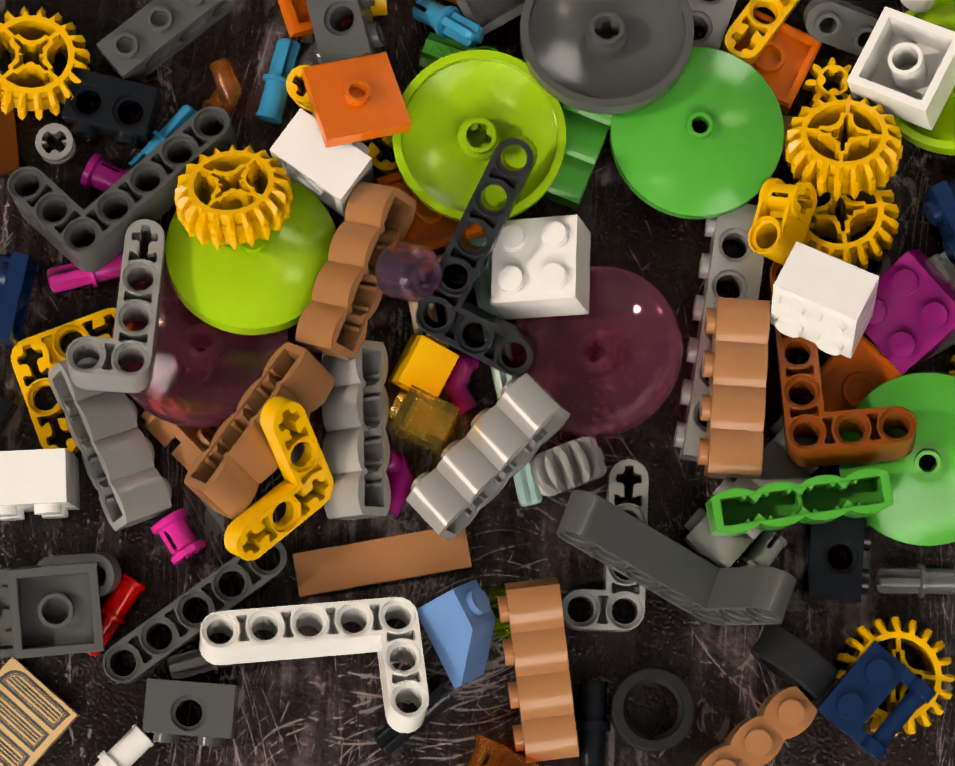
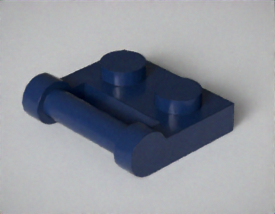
M872 641L816 709L869 756L879 762L888 752L885 747L920 705L923 702L928 704L936 692L879 643ZM900 682L909 690L908 693L872 736L868 735L861 727Z

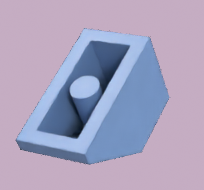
M475 579L417 608L418 617L454 689L485 674L496 617L490 607L489 598Z

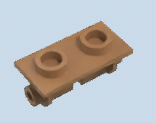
M166 393L149 401L151 406L141 415V418L145 421L143 426L164 447L169 446L177 438L181 443L171 454L189 470L194 461L210 447L215 432L207 427H202L191 415L188 405L180 398Z

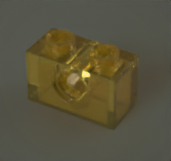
M411 385L407 395L402 392L398 393L388 415L391 416L389 421L393 422L392 429L395 436L440 458L459 421L460 408Z

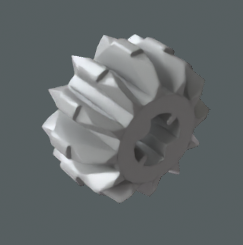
M590 436L571 440L538 453L529 462L533 471L531 475L535 485H538L541 495L547 497L603 477L607 471L603 461L605 457L602 449L598 447L596 439Z

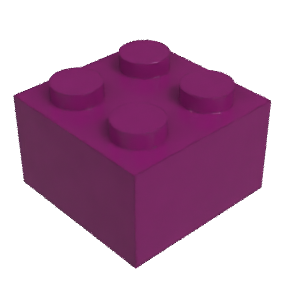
M920 249L907 251L879 277L873 316L864 331L902 375L914 371L955 334V288Z

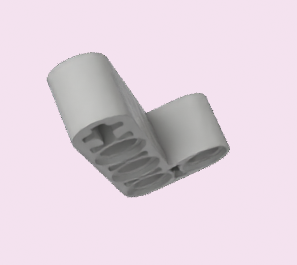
M140 219L133 222L127 228L113 338L84 336L73 340L68 345L66 362L69 377L73 384L79 388L96 391L139 393L151 384L166 264L164 231L161 225L153 220ZM146 243H149L148 260L141 259L140 252ZM138 281H146L152 284L145 290H135L131 287ZM133 321H142L147 324L140 331H132L126 328ZM84 358H94L98 361L95 366L87 369L77 366V363ZM130 361H136L143 365L136 372H127L121 369L125 363Z
M621 460L614 465L608 474L606 500L648 525V472L644 465L637 460ZM625 470L631 471V478L638 479L639 481L630 490V501L638 499L639 506L632 503L614 504V499L622 501L624 498V484L617 482L616 478H620ZM604 564L603 590H573L562 600L564 625L577 631H630L639 626L644 618L646 588L631 579H620L612 568ZM583 598L589 602L592 612L587 621L576 622L571 619L567 608L572 599ZM623 599L632 603L635 608V616L631 623L622 624L614 619L612 616V606L615 601Z

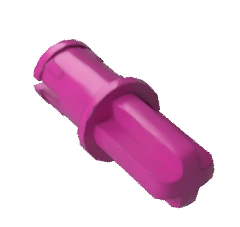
M123 251L105 267L95 272H84L73 263L50 267L47 270V279L52 292H62L93 284L94 288H97L99 282L120 277Z

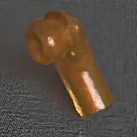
M222 58L209 65L217 87L210 96V99L204 100L202 109L204 107L217 106L224 109L230 116L241 98L242 92L229 58Z

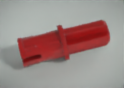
M125 572L121 575V581L117 589L109 594L103 604H101L104 647L119 625L125 626L127 621L124 618L142 591L146 589L145 585ZM101 651L88 652L87 654L93 657L99 656Z

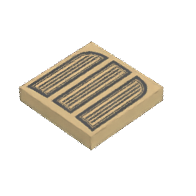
M11 657L0 669V766H34L76 720L79 714L18 659H14V657Z

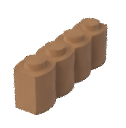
M362 181L355 186L347 201L345 221L337 228L331 240L328 261L320 269L315 279L312 301L306 306L299 318L295 341L316 353L350 361L356 357L366 337L368 319L375 313L381 301L384 279L393 270L399 255V247H393L394 249L386 247L391 243L400 242L409 230L416 211V200L398 187Z
M717 297L714 302V308H706L704 333L712 334L711 351H704L702 377L709 378V395H701L699 419L700 421H707L706 439L699 438L697 447V465H704V476L758 479L761 477L771 304L768 300Z
M290 342L283 344L269 359L262 377L256 380L244 393L236 412L228 417L219 427L210 447L194 461L186 474L184 484L213 511L234 520L250 507L259 484L271 476L278 467L260 423V415L264 405L275 396H284L301 404L309 419L310 414L328 399L334 386L335 378L306 348ZM284 422L279 424L280 426L285 427Z
M552 577L504 583L505 595L497 596L500 623L509 622L510 639H502L505 666L514 665L516 681L507 682L510 709L519 708L521 724L512 725L515 751H524L526 763L579 757L563 607L558 578Z
M797 686L781 688L764 700L757 712V716L749 717L738 723L728 734L724 745L707 751L700 757L695 766H764L779 753L785 739L793 738L809 727L816 716L817 709Z

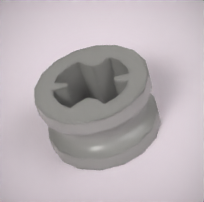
M51 123L45 125L39 130L35 139L36 150L44 161L49 164H66L76 153L77 145L75 138L69 129L62 124ZM62 135L66 137L65 140H62L65 146L63 151L59 152L53 149L50 153L46 152L45 149L50 148L46 142L49 137L52 136L55 139L61 138Z

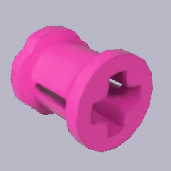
M184 508L170 513L150 528L154 535H160L172 554L171 562L174 566L186 561L206 547L205 541L197 538L186 521L187 513Z

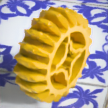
M24 6L20 12L21 16L15 18L7 10L4 14L5 23L0 22V57L7 50L10 53L12 62L8 65V71L2 75L0 73L1 111L6 115L14 108H17L18 117L21 120L27 116V111H34L35 117L40 121L43 118V110L49 109L57 117L60 113L59 103L65 105L66 98L71 96V100L74 98L69 89L71 81L78 84L82 82L73 73L74 69L79 68L90 71V68L87 66L90 63V53L84 49L86 47L83 35H75L76 26L73 22L62 25V16L59 12L48 19L43 7L37 11L36 15H29L28 9ZM61 52L67 61V65L58 77L54 74L52 64L55 62V56Z
M832 94L828 102L825 103L816 98L812 108L802 106L798 117H792L789 130H787V135H785V160L787 166L791 167L793 179L811 182L816 186L819 197L826 192H831L836 201L842 194H849L855 201L860 191L872 196L876 186L885 188L889 177L895 176L903 152V146L901 145L902 133L900 132V127L896 126L894 114H885L882 104L871 107L867 97L858 102L853 100L851 94L845 100H838ZM843 143H845V149H844V151H842V144H843Z
M233 144L229 151L220 152L215 147L212 156L207 157L199 154L198 164H186L185 174L178 176L174 195L178 220L185 227L189 237H197L201 245L212 242L217 250L225 244H230L234 251L241 243H248L253 248L254 241L257 238L269 241L271 230L281 231L283 220L290 218L293 200L290 176L287 174L286 168H282L279 159L270 158L266 149L255 153L249 145L240 151ZM260 189L264 191L262 195L258 193ZM206 200L210 201L207 205L204 204Z
M876 186L872 196L860 191L856 198L860 201L849 199L847 197L850 196L849 194H842L836 201L831 192H826L821 197H819L817 192V203L827 197H830L825 205L816 207L811 218L805 245L849 264H856L864 270L868 269V258L879 263L883 258L882 249L890 250L892 248V236L896 235L899 229V223L895 220L899 217V207L897 204H892L894 202L892 189L883 190L884 187ZM836 207H839L840 216L843 217L844 231L841 230L840 221L837 220ZM873 226L866 235L850 242L851 237L855 233L866 231V227ZM819 237H828L832 239L835 243L825 241Z
M897 616L890 617L888 630L881 618L874 619L872 621L874 634L864 625L859 626L856 630L862 642L860 643L851 637L846 638L844 644L853 651V654L851 656L847 653H838L836 659L841 663L848 664V670L872 641L879 643L887 640V651L936 692L928 704L923 702L904 724L903 729L906 734H915L916 725L914 719L923 727H929L932 722L926 711L929 710L935 715H942L944 709L935 701L936 698L950 700L952 697L951 692L941 689L942 682L950 683L955 680L954 675L942 674L941 666L952 664L951 657L938 659L936 653L944 648L945 644L943 641L934 642L930 646L927 644L933 633L930 628H924L917 636L915 635L917 621L913 619L908 620L903 631H901V621ZM901 642L911 646L920 655L926 671L913 669L908 665L905 658V650L901 649ZM838 670L835 678L840 679L847 670ZM900 682L883 701L887 703V712L877 708L870 716L873 717L871 732L874 733L905 696L907 688Z

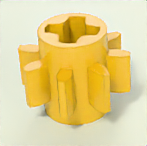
M834 57L830 58L827 66L823 69L814 63L810 73L816 80H806L803 85L804 90L812 92L813 98L809 105L812 107L816 98L826 103L832 94L838 100H845L848 96L845 92H851L847 83L848 73L852 68L851 65H847L844 68L835 65ZM832 81L837 83V88H832L829 91L823 87L824 83L828 84Z

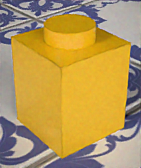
M426 334V336L411 335L388 381L423 401L436 402L459 355L449 350L450 345L429 334Z

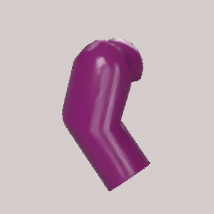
M458 351L456 354L459 355V358L444 388L461 417L479 407L467 385L471 374L479 368L480 361L464 352Z
M390 449V460L386 471L391 489V502L388 512L398 516L406 502V498L411 492V485L415 478L407 458L401 452Z

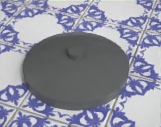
M525 0L520 19L521 51L534 79L548 94L558 101L577 110L595 114H620L646 107L664 96L673 88L684 73L690 59L694 39V20L688 0Z

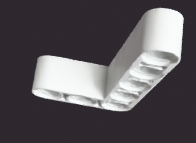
M403 597L217 611L210 613L201 623L199 649L202 657L213 665L377 652L387 723L393 730L399 733H411L420 728L424 722L429 705V692L419 617L415 605ZM392 618L400 619L406 624V627L394 629L386 621ZM347 622H355L363 630L351 633L346 631L342 625ZM307 625L316 628L319 633L310 637L301 634L298 629ZM267 629L273 632L275 637L269 640H260L253 633L257 630ZM215 633H224L231 640L227 643L216 644L209 637ZM397 659H404L412 665V668L406 671L398 670L391 662ZM403 700L410 701L417 706L418 710L412 713H405L396 704Z

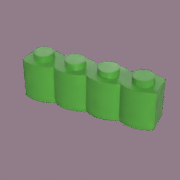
M563 103L562 111L566 125L565 153L558 175L543 197L577 210L609 132L612 114L589 113L577 110Z
M867 468L855 471L844 478L835 475L815 476L800 485L793 482L779 481L764 485L756 491L745 488H731L717 493L705 505L710 534L729 538L743 535L753 528L763 531L782 530L798 521L804 524L817 525L830 522L842 515L850 518H865L887 509L894 504L889 472L877 468Z

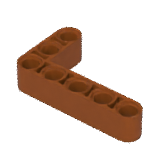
M773 262L770 267L771 306L773 285L783 268V265ZM773 325L786 452L788 458L794 464L800 467H819L891 461L905 458L912 452L915 445L917 421L910 410L900 406L825 412L817 345L802 337H788L779 332ZM797 355L806 358L808 361L804 364L795 365L790 363L788 359ZM805 395L813 401L806 405H798L791 399L795 396ZM891 428H899L907 435L897 439L888 436L885 431ZM845 432H855L862 438L856 442H847L840 435ZM808 435L814 437L817 442L810 446H802L795 440L800 436Z

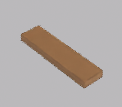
M434 529L292 554L300 598L472 568L466 529L451 541L439 536Z

